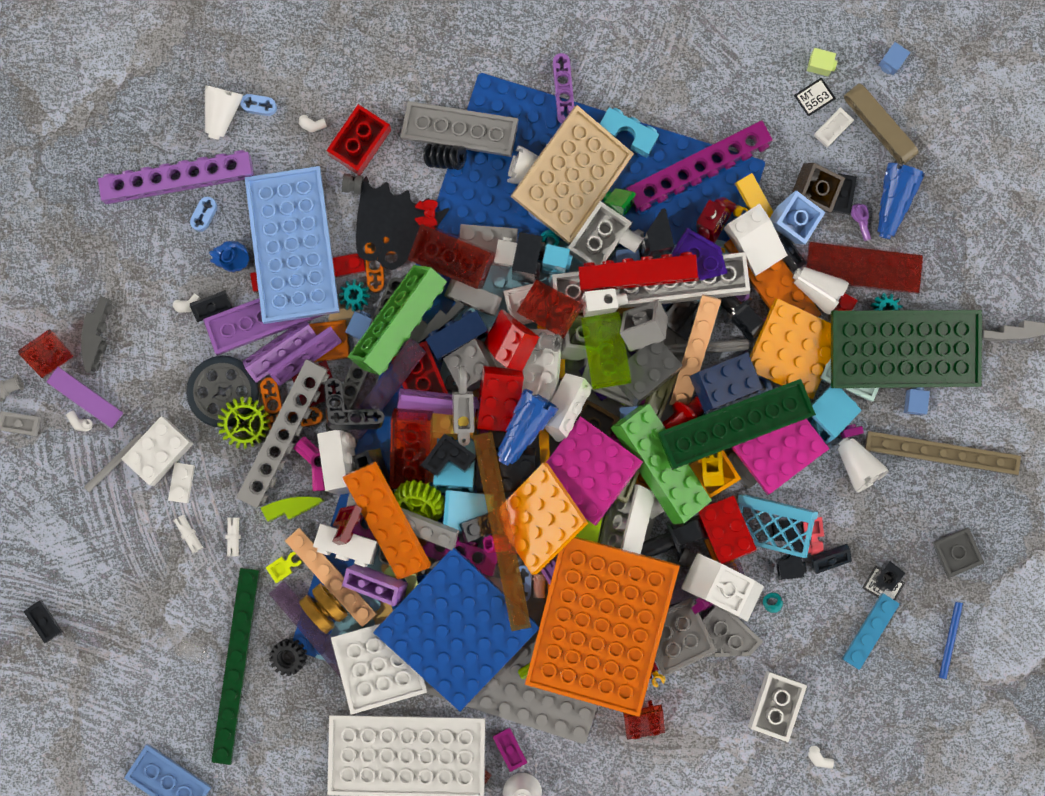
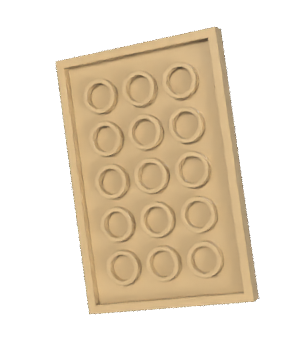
M576 105L510 197L566 243L571 244L634 153Z

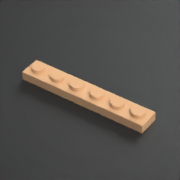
M704 294L701 296L681 362L683 366L678 372L669 405H673L676 401L682 402L685 405L691 402L694 386L689 376L700 372L721 299Z
M298 528L285 540L361 627H364L377 615L358 592L342 586L344 576L324 554L317 552V548L313 547L314 543L301 528Z

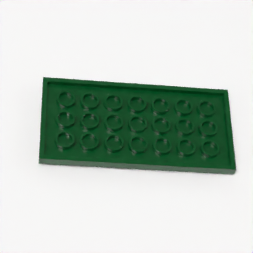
M982 310L831 311V388L982 387Z

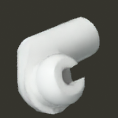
M307 115L299 117V125L309 132H315L327 127L324 118L313 121Z
M194 293L188 301L175 300L173 308L179 313L191 312L190 303L201 298Z
M74 410L66 414L67 419L75 430L86 432L92 429L93 423L90 419H79Z
M817 746L809 748L808 756L815 766L833 769L834 759L823 758L819 752L820 748Z

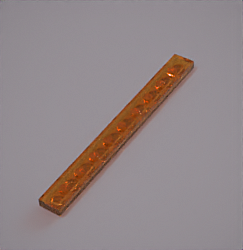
M488 432L473 435L511 631L531 628L493 434Z

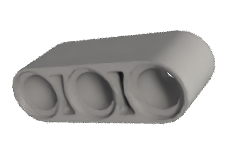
M451 278L444 294L445 297L457 302L459 300L468 307L494 317L502 301L501 297L455 278Z

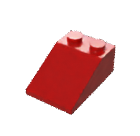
M501 309L484 344L493 357L506 368L523 371L540 337L505 310Z

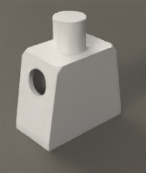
M615 289L584 292L581 297L584 317L614 313L618 306L628 305L627 294H616Z

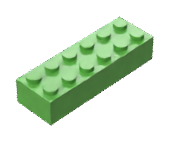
M413 265L351 351L348 358L364 371L377 375L384 373L388 369L392 358L398 355L402 344L410 338L414 327L420 324L424 313L432 307L434 299L442 293L447 281L431 267Z
M650 404L638 406L611 427L623 448L643 462L638 470L673 524L685 523L712 501L689 464L674 470L671 469L657 434L666 429Z

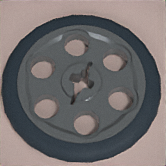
M231 356L211 357L200 363L191 373L186 388L187 402L194 415L203 423L212 427L224 428L217 426L218 422L223 421L218 418V415H225L221 408L228 410L226 403H232L233 398H236L237 403L241 402V396H238L236 392L239 386L247 388V394L243 396L244 402H247L248 397H251V404H253L259 397L258 382L256 383L241 360ZM231 369L237 372V377L234 380H229L226 376L227 372ZM211 370H215L218 374L215 381H210L207 377L208 372ZM201 387H206L209 391L208 396L205 398H201L198 395V390ZM220 387L224 389L229 388L225 392V397L223 395H217L220 392ZM212 403H216L219 407L216 414H211L208 411V407ZM238 408L237 411H239L243 415H246L254 410L250 408ZM232 413L228 418V427H233L236 423V418ZM239 417V421L242 423L244 420Z

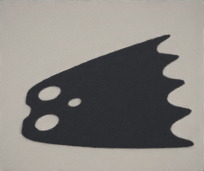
M365 176L356 224V250L358 256L366 261H378L382 267L389 270L399 268L426 242L443 220L449 208L435 212L436 226L427 227L423 224L419 226L415 218L425 216L424 210L415 208L417 203L411 201L409 190L404 191L400 195H393L390 192L388 182H385L378 188H373L369 184L368 177ZM384 237H388V238H389V242H388V243H385V244H384V242H383V238H384ZM373 243L376 247L375 252L372 254L365 253L364 245ZM389 251H394L397 254V260L393 263L386 261L385 256Z

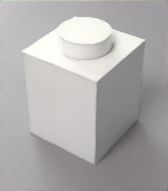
M503 237V240L498 239L494 259L495 264L508 267L513 266L517 243H514L515 239Z

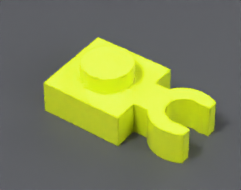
M295 552L290 553L286 561L282 556L265 567L276 584L293 573L291 570L292 566L296 567L302 564V560H299L297 563L292 561V557L296 555Z

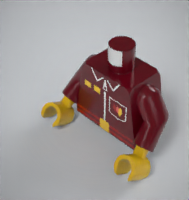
M720 197L714 202L709 200L696 222L697 234L715 243L732 214L731 212H733L734 216L739 217L743 210L748 211V209L740 205L736 206L735 203L724 197ZM721 247L722 253H725V249Z

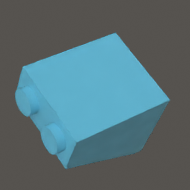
M830 386L812 403L816 415L807 418V420L827 445L862 410L842 388H831Z
M470 438V443L464 447L476 455L477 443ZM476 459L465 473L449 462L438 478L434 475L433 486H436V490H440L443 494H446V490L474 493Z
M446 490L443 524L462 533L461 523L496 511L498 500H494V495Z

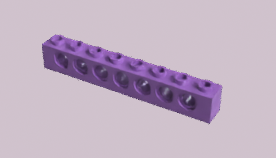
M244 150L235 151L232 155L217 154L215 158L200 157L197 158V161L192 162L183 160L179 161L176 165L161 164L159 168L143 167L140 169L141 171L136 172L126 170L119 175L105 174L102 178H98L101 201L105 204L241 181L245 180V177L254 176L250 154ZM231 163H237L234 170H228V166ZM218 166L217 172L213 174L209 172L211 167ZM195 169H198L199 174L195 177H191V172ZM175 173H180L179 179L172 180ZM161 176V181L155 184V177ZM143 179L142 185L135 187L136 181ZM123 182L124 187L121 190H117V185Z

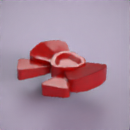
M430 199L424 202L419 201L415 205L416 209L424 210L425 215L415 218L419 226L422 224L427 227L437 225L435 219V209L438 206L437 201Z

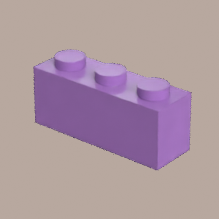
M354 564L346 568L342 586L395 606L405 598L408 583L366 566Z

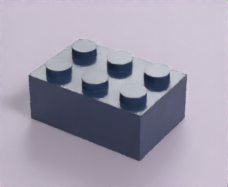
M469 310L461 315L462 319L458 321L452 320L446 323V328L441 331L436 329L428 334L426 341L439 364L444 361L443 358L473 339L482 340L487 337L488 329L477 310L474 312Z
M748 352L689 376L704 412L763 389Z

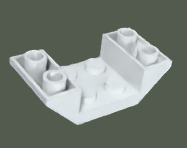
M697 553L681 589L747 622L764 588L755 580Z

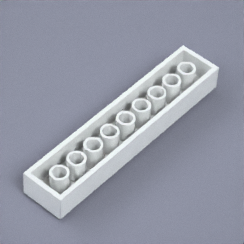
M746 252L723 255L728 273L725 275L701 281L616 289V294L626 293L628 298V305H621L618 308L638 307L658 299L661 304L700 300L702 294L715 298L750 294ZM579 272L553 274L556 314L583 313L581 297L584 293L580 290Z

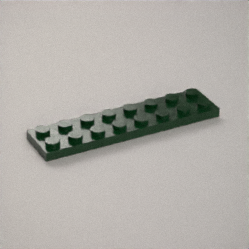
M799 379L660 431L657 434L671 469L674 470L813 417L816 414L802 380Z

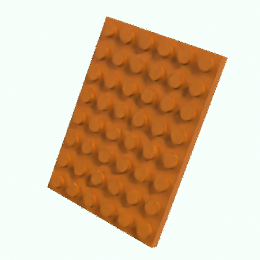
M574 537L557 556L525 685L640 717L680 565Z

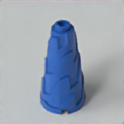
M898 163L887 164L880 203L881 208L877 232L880 233L879 237L889 240L895 236L925 175L923 171L907 165L897 168Z
M527 388L521 393V397L513 411L514 415L506 429L507 432L498 448V460L507 466L509 463L513 464L518 461L527 446L531 445L539 432L545 428L559 409L541 395H532L533 391Z

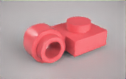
M818 517L814 521L808 554L816 555L823 552V542L818 540V537H824L822 517ZM802 521L803 533H805L809 523Z

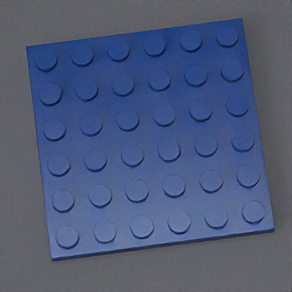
M453 548V550L448 551L373 633L458 711H461L539 630L540 625L456 548Z

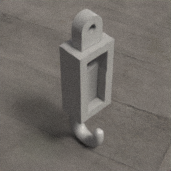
M460 366L459 392H452L453 431L457 433L458 443L462 446H467L470 443V433L474 432L473 392L467 391L466 368ZM463 416L467 417L469 424L467 426H459L458 419Z

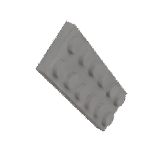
M408 101L400 137L403 140L421 143L451 145L452 147L454 145L458 147L464 146L466 150L511 157L519 120L518 118Z

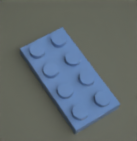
M149 744L145 745L124 779L150 796H207L212 788Z

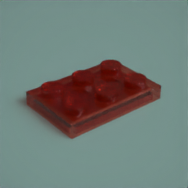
M536 279L517 313L546 330L559 334L564 339L584 305Z

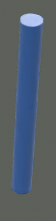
M955 602L939 674V678L947 679L963 607V603Z

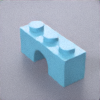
M609 107L600 125L614 137L621 131L630 132L634 137L631 150L647 158L659 137L657 130L651 126L645 127L634 117L629 118L623 115L624 113L617 108L612 109Z
M547 244L542 264V273L549 275L569 273L573 256L569 255L570 249Z

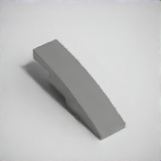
M1024 320L1019 323L1018 327L1004 325L999 328V332L984 330L982 331V340L1002 342L1038 338L1045 335V323Z

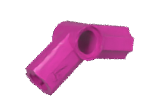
M304 436L296 443L293 449L312 466L313 491H325L322 467H317L315 463L316 459L320 457V451Z

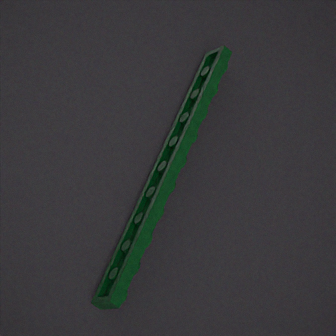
M240 568L211 763L232 764L260 570Z

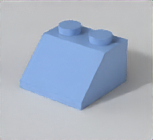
M794 191L776 207L770 220L774 228L793 243L806 244L825 212L798 191Z

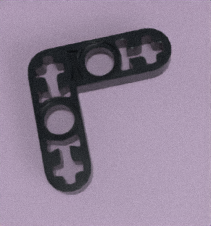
M329 378L325 382L324 396L329 428L333 430H365L382 427L384 423V413L377 409L345 410L341 381L337 378ZM331 386L335 387V394H332ZM331 401H337L340 403V405L338 407H332L329 403ZM354 416L359 417L361 422L354 423L351 421V418Z

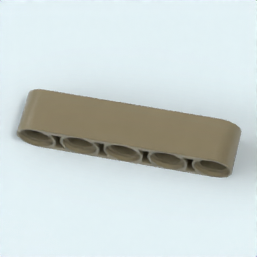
M858 83L844 95L847 104L899 164L905 165L919 153L915 144L861 83Z

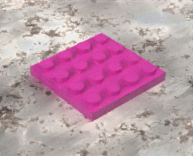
M580 416L567 438L562 440L546 463L549 464L583 516L596 526L643 462Z
M805 419L734 446L732 449L766 494L769 495L829 450V447L810 422Z

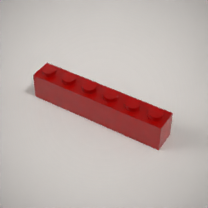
M692 252L680 253V256L675 257L672 254L661 255V258L653 259V256H645L637 261H634L633 258L622 259V262L619 263L608 260L603 261L600 265L590 262L578 267L580 290L582 293L605 289L616 290L699 281L696 254L692 255Z

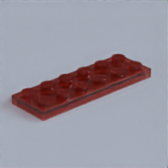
M809 242L806 267L846 280L849 283L848 286L918 294L920 293L923 255Z

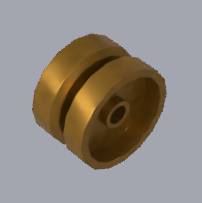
M319 583L312 590L315 599L310 595H306L299 601V604L315 625L327 634L334 628V622L331 617L335 621L341 622L348 614L339 600L324 585Z

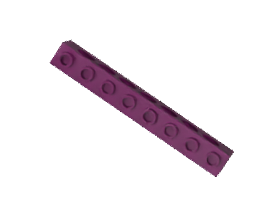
M763 120L627 187V191L636 193L633 203L635 212L639 210L644 212L652 207L651 204L655 202L662 203L668 199L669 195L673 193L675 195L680 194L689 185H692V187L698 185L704 177H714L719 173L718 170L724 167L727 170L735 166L736 161L740 159L745 161L753 156L752 153L758 150L761 153L770 148L769 145L773 139ZM746 139H752L755 145H747ZM729 148H736L738 150V154H731L729 152ZM712 156H719L721 162H713ZM701 164L705 170L699 172L695 169V165ZM683 172L687 175L688 179L681 180L678 174ZM668 181L671 187L665 189L661 186V182ZM650 189L654 192V196L647 197L644 191Z
M361 515L360 521L352 530L353 534L376 541L371 529H365L362 526V521L365 518ZM457 537L455 548L462 546L465 550L464 557L483 574L493 576L500 554L496 552L487 553L484 549L477 547L478 543L459 542V537ZM427 541V544L422 546L427 557L441 560L450 550L446 548L444 551L439 552L436 549V544ZM481 552L483 554V561L481 563L473 561L474 553Z

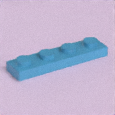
M881 593L842 657V660L860 670L900 604L884 593Z

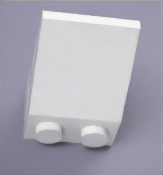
M760 204L731 221L724 228L739 253L746 252L747 265L755 276L788 256L770 218Z

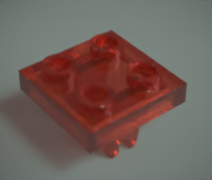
M48 329L18 350L19 355L41 378L74 357L72 352L51 329Z
M648 700V707L641 709L640 717L623 712L627 740L651 735L657 736L665 733L662 704L653 706L652 700Z

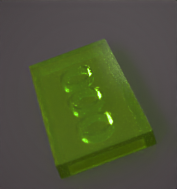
M614 312L581 318L592 389L632 383L625 342L620 335V313Z

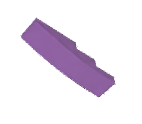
M57 367L46 381L110 428H113L123 414L121 410L60 367Z

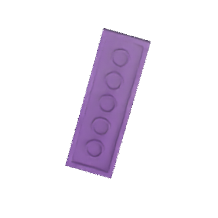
M258 298L203 320L216 355H220L323 315L263 324L260 299Z

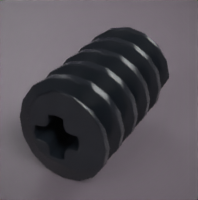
M428 143L424 148L423 158L426 166L430 168L460 170L465 165L467 152L464 146L458 147L454 145L452 147L451 145H432Z

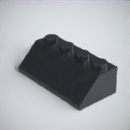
M665 208L661 209L643 239L639 250L640 259L645 256H653V259L661 258V255L671 254L675 247Z

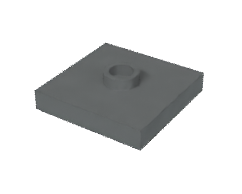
M969 527L932 542L947 578L984 564V560Z

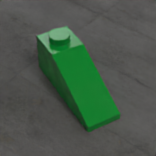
M615 188L613 192L609 191L605 195L603 201H605V205L624 217L633 206L636 193Z

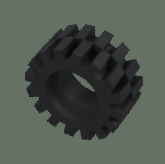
M294 638L283 639L270 652L271 657L269 661H273L271 667H276L275 672L277 673L281 671L280 675L282 676L285 674L286 676L296 674L303 668L308 659V656L305 655L307 650L302 649L304 647L303 643L299 645L300 641H293ZM289 650L294 654V663L288 664L283 660V651Z

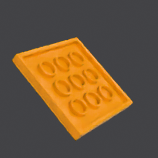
M775 298L750 354L757 375L781 386L801 379L809 399H813L822 380L820 377L824 368L831 359V323Z
M542 463L496 510L502 530L531 575H537L588 524L548 463Z

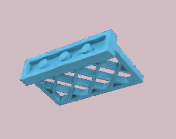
M740 494L738 496L737 502H739L742 516L744 507L750 508L754 514L747 521L745 518L744 520L751 537L754 539L755 546L807 558L814 521L818 516L817 511L747 494ZM764 512L769 513L772 521L766 525L763 524L759 517ZM782 517H787L791 524L785 529H782L777 521ZM756 518L761 528L753 532L748 523ZM801 521L809 523L807 531L803 534L800 533L796 526ZM775 523L780 532L771 537L766 527ZM793 527L798 537L790 541L785 531ZM762 530L768 537V540L763 543L759 542L755 534ZM782 534L787 544L783 547H778L773 539ZM799 539L804 545L802 553L796 551L792 543Z

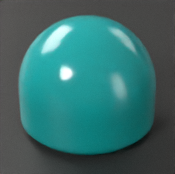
M546 230L541 234L542 242H545V249L548 244L546 242L547 237H553L555 240L552 245L558 246L559 237L552 230Z
M769 593L763 598V605L768 612L777 613L782 609L783 601L778 593ZM770 598L778 600L775 605L767 604Z

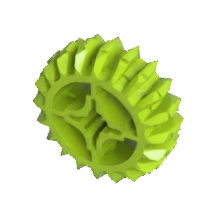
M241 396L240 403H237L236 398H233L234 405L227 402L226 405L229 409L221 408L225 415H218V418L223 421L218 422L217 426L224 427L219 430L220 434L226 432L223 440L231 438L228 442L229 445L236 441V448H239L240 443H243V447L246 449L248 442H250L251 447L255 446L253 442L255 439L258 443H261L259 435L264 438L266 437L262 430H269V427L264 424L270 423V419H264V417L269 415L267 411L261 413L265 408L264 405L257 408L258 400L251 404V397H248L247 402H244V397ZM250 408L254 411L243 415L236 409ZM232 413L236 418V423L229 430L227 422ZM258 415L260 423L255 432L251 427V422ZM239 417L243 420L249 419V421H247L248 428L244 425H238L241 424L239 421ZM239 431H246L251 436L237 437L234 434Z
M413 479L412 482L406 481L405 484L401 483L394 493L397 502L403 509L437 522L443 516L445 496L441 495L440 490H436V486L431 487L429 483L416 482Z

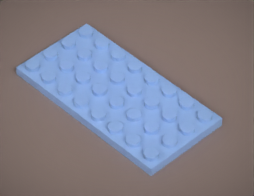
M320 166L245 177L263 324L340 313Z

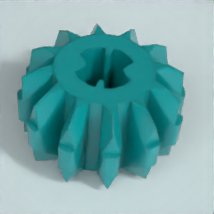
M356 279L353 280L352 285H350L349 281H346L347 288L340 287L344 293H338V297L343 298L339 303L341 305L346 304L345 310H349L352 306V312H355L358 306L360 311H362V303L366 306L369 305L365 300L371 298L370 294H365L369 291V288H363L364 282L362 281L357 286ZM355 292L357 294L356 300L351 298V293Z
M885 293L881 295V298L877 296L874 299L876 303H871L870 305L874 310H883L884 307H889L890 310H900L903 308V305H897L900 301L899 298L893 300V294H890L887 298Z

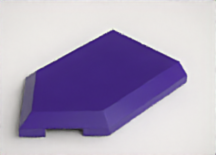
M686 228L671 253L673 257L680 256V253L692 252V255L696 254L700 281L728 274L721 247Z

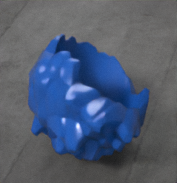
M226 241L209 252L212 256L210 262L229 272L241 271L247 266L250 259L245 245L238 241Z

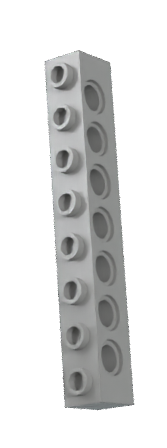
M309 359L305 360L236 497L237 499L255 508H258L260 505L264 506L269 496L266 494L269 487L273 488L277 481L275 477L277 471H281L286 463L283 460L286 453L290 454L295 445L292 443L294 437H299L303 426H301L303 420H307L312 412V409H310L312 402H316L321 394L318 391L321 384L325 385L330 376L327 374L329 369ZM308 377L314 378L316 382L313 388L306 386V379ZM300 394L307 398L305 405H300L297 402V397ZM290 412H295L298 415L296 422L289 420L288 415ZM281 429H286L289 432L288 439L285 440L280 437ZM273 446H277L281 451L278 457L273 456L271 453ZM267 463L272 467L270 474L263 472V464ZM255 481H260L263 484L261 491H257L254 488Z

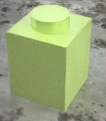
M814 48L806 71L828 77L831 71L834 72L838 62L835 60L836 53Z

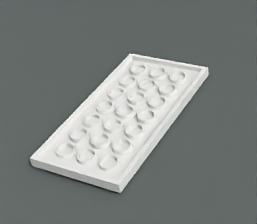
M329 715L327 795L484 796L486 718Z

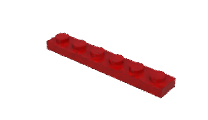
M357 253L333 258L335 278L366 272L364 259L360 258ZM256 272L250 273L253 292H259Z

